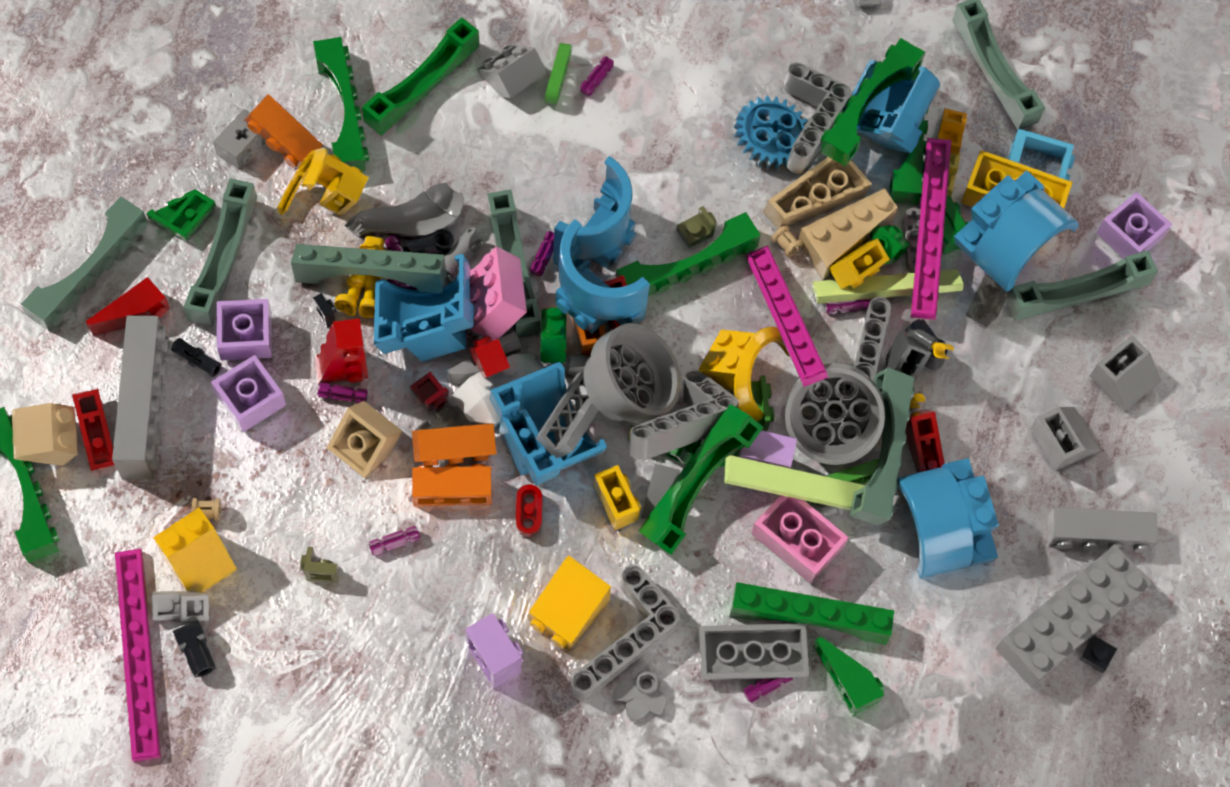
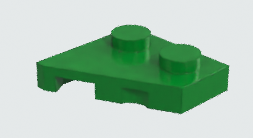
M194 189L185 193L181 198L168 201L167 206L155 212L153 209L149 210L146 214L151 221L182 240L187 241L216 207V203L213 199Z

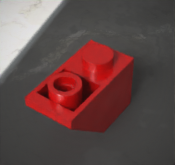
M485 336L473 341L474 346L468 348L483 377L487 378L510 368L499 339H491L490 336Z

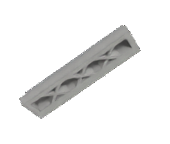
M582 371L575 376L536 436V439L551 455H555L556 458L563 457L574 451L598 412L588 394L581 395L579 384L581 383L585 387L584 373ZM569 399L575 400L576 411H571ZM559 415L565 416L566 427H560ZM548 432H554L556 439L555 445L546 436Z

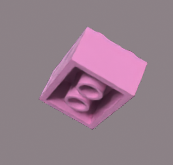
M497 246L489 254H486L474 269L470 270V302L474 305V327L471 328V331L484 337L490 336L491 339H499L527 312L520 258Z
M782 495L754 523L751 533L810 584L817 579L844 549L849 538L806 501Z

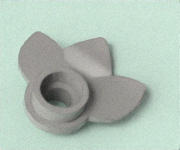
M642 671L635 678L623 679L613 691L612 698L614 700L626 702V714L631 722L643 719L649 711L661 716L665 710L666 697L660 690L659 677L652 671ZM649 681L652 685L651 688H643L642 682Z

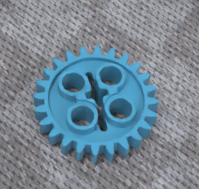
M766 96L763 101L760 97H757L755 102L750 100L747 106L742 107L735 119L734 128L737 131L734 137L740 138L737 143L738 146H745L742 151L743 154L751 153L749 160H753L756 157L758 158L759 166L764 161L767 168H770L772 163L775 164L777 169L782 164L788 168L787 161L792 146L808 121L807 119H800L803 112H795L796 105L788 107L786 99L779 103L777 96L773 101L770 100L769 96Z

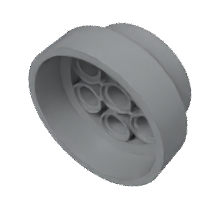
M626 323L600 337L595 343L591 356L584 368V384L590 400L603 415L613 420L628 421L636 424L648 422L669 412L676 405L680 396V371L671 349L656 332L641 324Z
M824 364L828 378L805 387L799 378L792 387L786 403V428L789 436L797 439L796 447L807 457L824 464H846L866 455L878 442L885 421L884 402L877 385L863 371L846 364ZM843 381H849L854 385V388L850 392H843L839 385ZM817 383H824L827 385L828 390L824 394H818L814 391L813 387ZM858 402H864L868 405V410L864 413H858L853 407ZM832 404H838L843 410L840 414L833 415L828 411V407ZM810 405L815 407L817 412L813 416H806L802 409ZM846 425H853L857 431L854 435L849 436L844 434L842 429ZM822 426L828 427L831 430V434L827 437H821L817 434V429Z

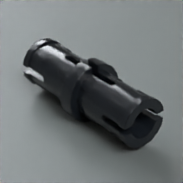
M182 338L176 339L172 344L171 351L186 359L190 366H197L212 377L219 373L222 363L206 355L205 351L200 347L195 348Z

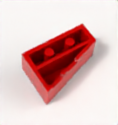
M360 318L334 321L326 335V343L321 345L320 354L315 356L318 385L320 383L330 384L346 381L357 383L363 379H369Z

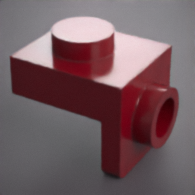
M428 372L410 385V390L428 412L434 408L438 410L448 402L449 390L446 386L442 387L431 372Z

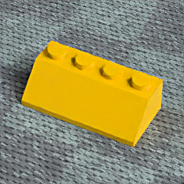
M980 150L961 203L973 207L1007 175L1015 181L1027 170L1044 185V191L1064 208L1073 182Z

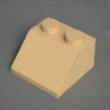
M363 401L347 408L326 448L362 477L367 478L392 452L403 431Z
M46 403L12 410L14 459L63 466L78 455L74 406Z

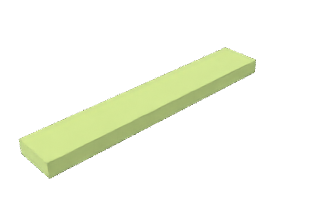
M958 269L940 271L938 293L963 291L964 283ZM914 273L865 277V282L855 288H851L849 285L840 289L836 280L813 282L812 289L818 304L873 299L876 297L913 295Z
M731 455L726 458L724 483L851 510L854 492L866 486Z

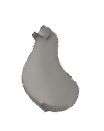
M438 183L404 204L362 210L350 218L345 227L357 236L367 232H381L411 238L433 235L438 229L451 227L462 216L464 197L462 192L454 191L447 183Z

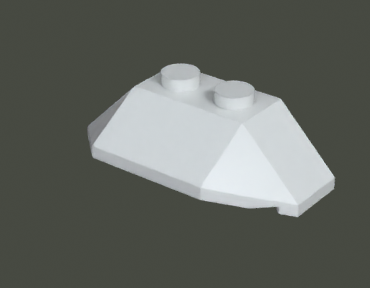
M513 354L507 357L510 368L487 378L483 377L481 372L469 377L448 399L460 422L476 424L494 423V426L499 425L501 420L489 399L490 391L543 369L542 364L535 360L537 354Z

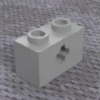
M243 109L213 142L216 155L237 169L249 163L256 150L266 144V140L263 137L253 133L247 127L244 119L250 112L246 109Z

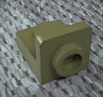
M702 206L698 208L697 215L678 224L676 230L686 245L691 248L714 236L716 219L711 212H707L705 207Z
M307 547V553L301 556L300 570L304 571L306 580L338 583V565L326 559L314 562L313 547Z

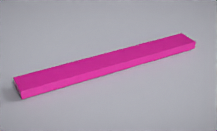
M927 138L910 318L936 320L952 140Z
M768 245L745 254L803 386L805 387L828 378L826 369Z
M142 549L115 552L131 756L133 762L161 758L144 557Z

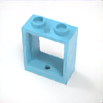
M1018 128L1008 160L1019 163L1023 147L1063 158L1058 177L1069 181L1070 175L1067 174V170L1072 168L1076 155L1072 154L1074 145Z

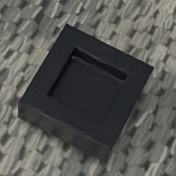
M320 293L313 297L314 306L328 328L335 321L334 314L337 313L333 302L330 299L326 301L323 294Z
M1093 635L1079 660L1104 673L1117 648Z

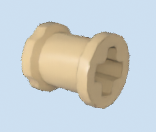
M788 225L780 227L771 237V240L774 243L777 242L785 251L784 254L787 258L796 254L803 246V242L797 240L790 232Z
M193 498L192 511L200 508L207 519L221 520V498H215V501H199L198 498Z

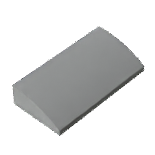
M806 624L699 626L697 630L701 680L809 678Z

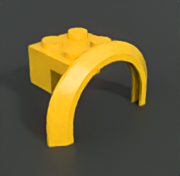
M326 148L312 150L302 161L290 180L277 206V210L281 216L287 212L300 184L302 187H308V190H311L318 183L327 188L319 205L341 217L358 202L369 177L364 175L358 168L350 167L341 162L337 156L328 154Z
M765 327L756 333L721 329L698 370L709 376L724 389L732 390L734 387V395L739 401L738 409L750 415L754 420L759 421L764 416V413L756 404L751 390V373L755 359L761 349L771 342L777 343L788 357L790 355L777 327Z

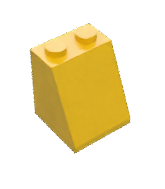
M200 508L195 509L153 537L164 561L186 591L204 592L237 570L216 530Z
M568 555L528 612L529 624L537 632L542 633L544 631L552 637L551 641L560 649L565 647L571 651L609 604L611 586Z

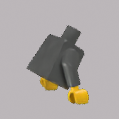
M917 329L910 330L909 332L901 330L886 355V368L888 367L914 377L915 383L931 355V350H933L935 357L949 359L945 355V349L954 350V347L950 344L937 343L938 340L923 330ZM914 393L910 400L909 408H920L917 402H925L924 395L922 393Z

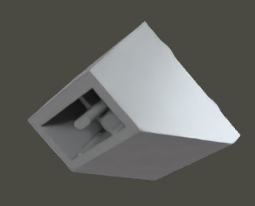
M509 44L502 48V53L496 57L492 56L483 62V66L477 69L478 73L500 96L508 98L513 97L547 73L535 48Z
M1133 335L1102 359L1090 374V377L1125 412L1161 382L1150 352Z
M1058 407L1036 418L1030 428L1056 471L1101 450L1075 407Z

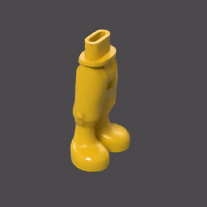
M366 236L364 244H361L359 249L385 250L383 248L385 240ZM348 275L347 285L350 289L347 294L336 296L334 306L346 315L355 316L360 291L365 287L364 298L359 305V315L362 318H374L375 284L382 277Z

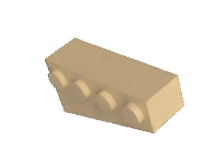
M827 157L768 200L763 213L777 229L785 225L790 226L865 196L872 183L852 160L845 167Z
M883 189L801 228L798 240L803 242L802 250L821 279L825 280L831 273L829 267L870 240V234L875 228L892 223L898 207L887 191Z

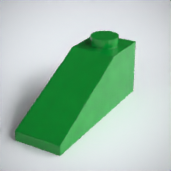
M823 637L816 639L813 648L852 716L881 702L884 697V686L878 677L874 678L870 670Z

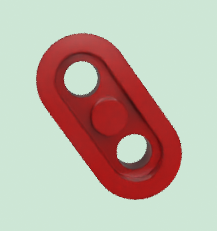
M527 484L520 487L516 494V529L522 536L532 537L538 534L542 527V492L537 486ZM527 497H531L534 499V501L532 503L525 502V499ZM532 522L533 526L527 528L524 526V523Z

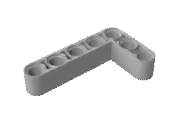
M792 63L788 67L783 88L786 92L817 106L810 120L794 142L787 161V167L790 171L802 174L808 170L821 150L822 142L820 140L823 133L827 129H832L836 116L839 112H843L852 92L849 86L804 64Z
M883 297L873 298L868 306L853 367L863 371L873 381L877 372L891 313V304ZM874 310H879V311H881L883 314H882V315L876 314V313L874 312ZM868 332H875L878 336H872ZM868 353L873 358H867L863 354ZM843 381L839 388L843 392H850L853 390L854 385L849 381ZM817 383L813 389L818 394H824L827 392L828 387L824 383ZM864 402L856 403L853 408L856 412L863 413L867 408V404ZM832 404L828 407V409L840 412L843 410L838 404Z
M699 371L686 373L683 400L690 407L634 426L631 429L630 438L631 457L638 460H647L705 439L730 404L738 408V399L706 374Z
M630 565L626 567L622 572L620 585L624 594L645 619L573 675L571 692L576 699L587 700L671 636L677 629L679 612L639 566ZM633 576L636 577L640 582L636 585L629 584L626 581V579L628 577ZM651 596L656 600V603L653 605L646 604L643 598ZM668 616L673 620V623L665 625L660 621V618ZM648 632L652 635L653 639L644 641L639 637V634ZM622 648H628L631 650L632 655L623 657L618 651ZM601 664H607L612 670L604 674L598 671L597 667ZM585 680L591 686L586 690H581L576 686V683Z

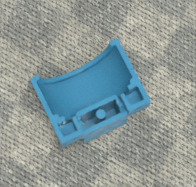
M876 60L868 62L852 95L857 96L865 78L870 79L873 75L872 71L878 63ZM920 66L918 69L920 73L916 80L911 79L909 82L905 79L882 91L863 112L857 125V133L866 135L884 148L912 153L922 134V131L918 128L940 87L938 78L927 68Z
M611 156L604 162L606 165V178L600 189V193L603 194L600 199L596 197L594 200V210L596 212L584 227H580L577 231V244L583 251V255L579 259L582 261L583 259H591L606 269H609L612 263L616 264L620 260L623 248L626 244L631 245L636 237V222L630 219L633 196L631 181L625 169ZM559 221L554 228L553 263L557 266L561 239L566 228L569 226V224Z
M1026 170L1015 181L1007 175L971 208L972 220L954 236V241L965 254L1008 292L1015 286V281L1026 263L1046 242L1064 230L1070 229L1073 233L1079 228V223L1044 191V185Z
M574 219L566 228L560 243L558 268L561 287L556 290V306L564 314L568 313L572 316L578 327L582 330H588L591 334L607 320H616L620 325L626 323L639 324L646 316L649 282L642 277L628 286L610 288L590 271L591 261L589 259H586L584 262L579 259L583 255V251L577 244V231L582 225Z
M464 254L455 256V260L459 264V274L452 282L444 286L443 294L418 292V290L401 288L391 284L386 279L376 281L374 345L382 353L387 354L407 348L423 362L466 349V329L474 327V305L470 302V265Z
M560 362L490 391L489 399L501 420L499 435L520 475L524 476L529 473L535 486L559 476L560 471L603 453L607 447L603 439L599 443L595 442L585 431L573 452L556 458L536 439V436L567 390L565 369ZM569 399L570 409H571V411H574V409H573V407H572V404H571V401H570V399ZM559 415L560 427H566L565 416ZM548 432L546 436L555 445L556 439L554 432Z
M969 458L945 463L940 468L897 477L898 489L906 498L916 525L920 550L919 565L917 567L919 578L993 562L998 558L991 534L999 526L985 477L984 475L974 477Z

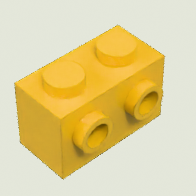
M877 238L857 247L831 265L829 270L840 289L849 285L851 288H855L865 282L864 278L866 276L868 278L880 271L879 267L890 259Z
M616 465L594 474L593 487L613 529L617 530L638 521L639 512L641 511L640 502L636 496L632 495L628 477L625 473L622 474L619 466Z

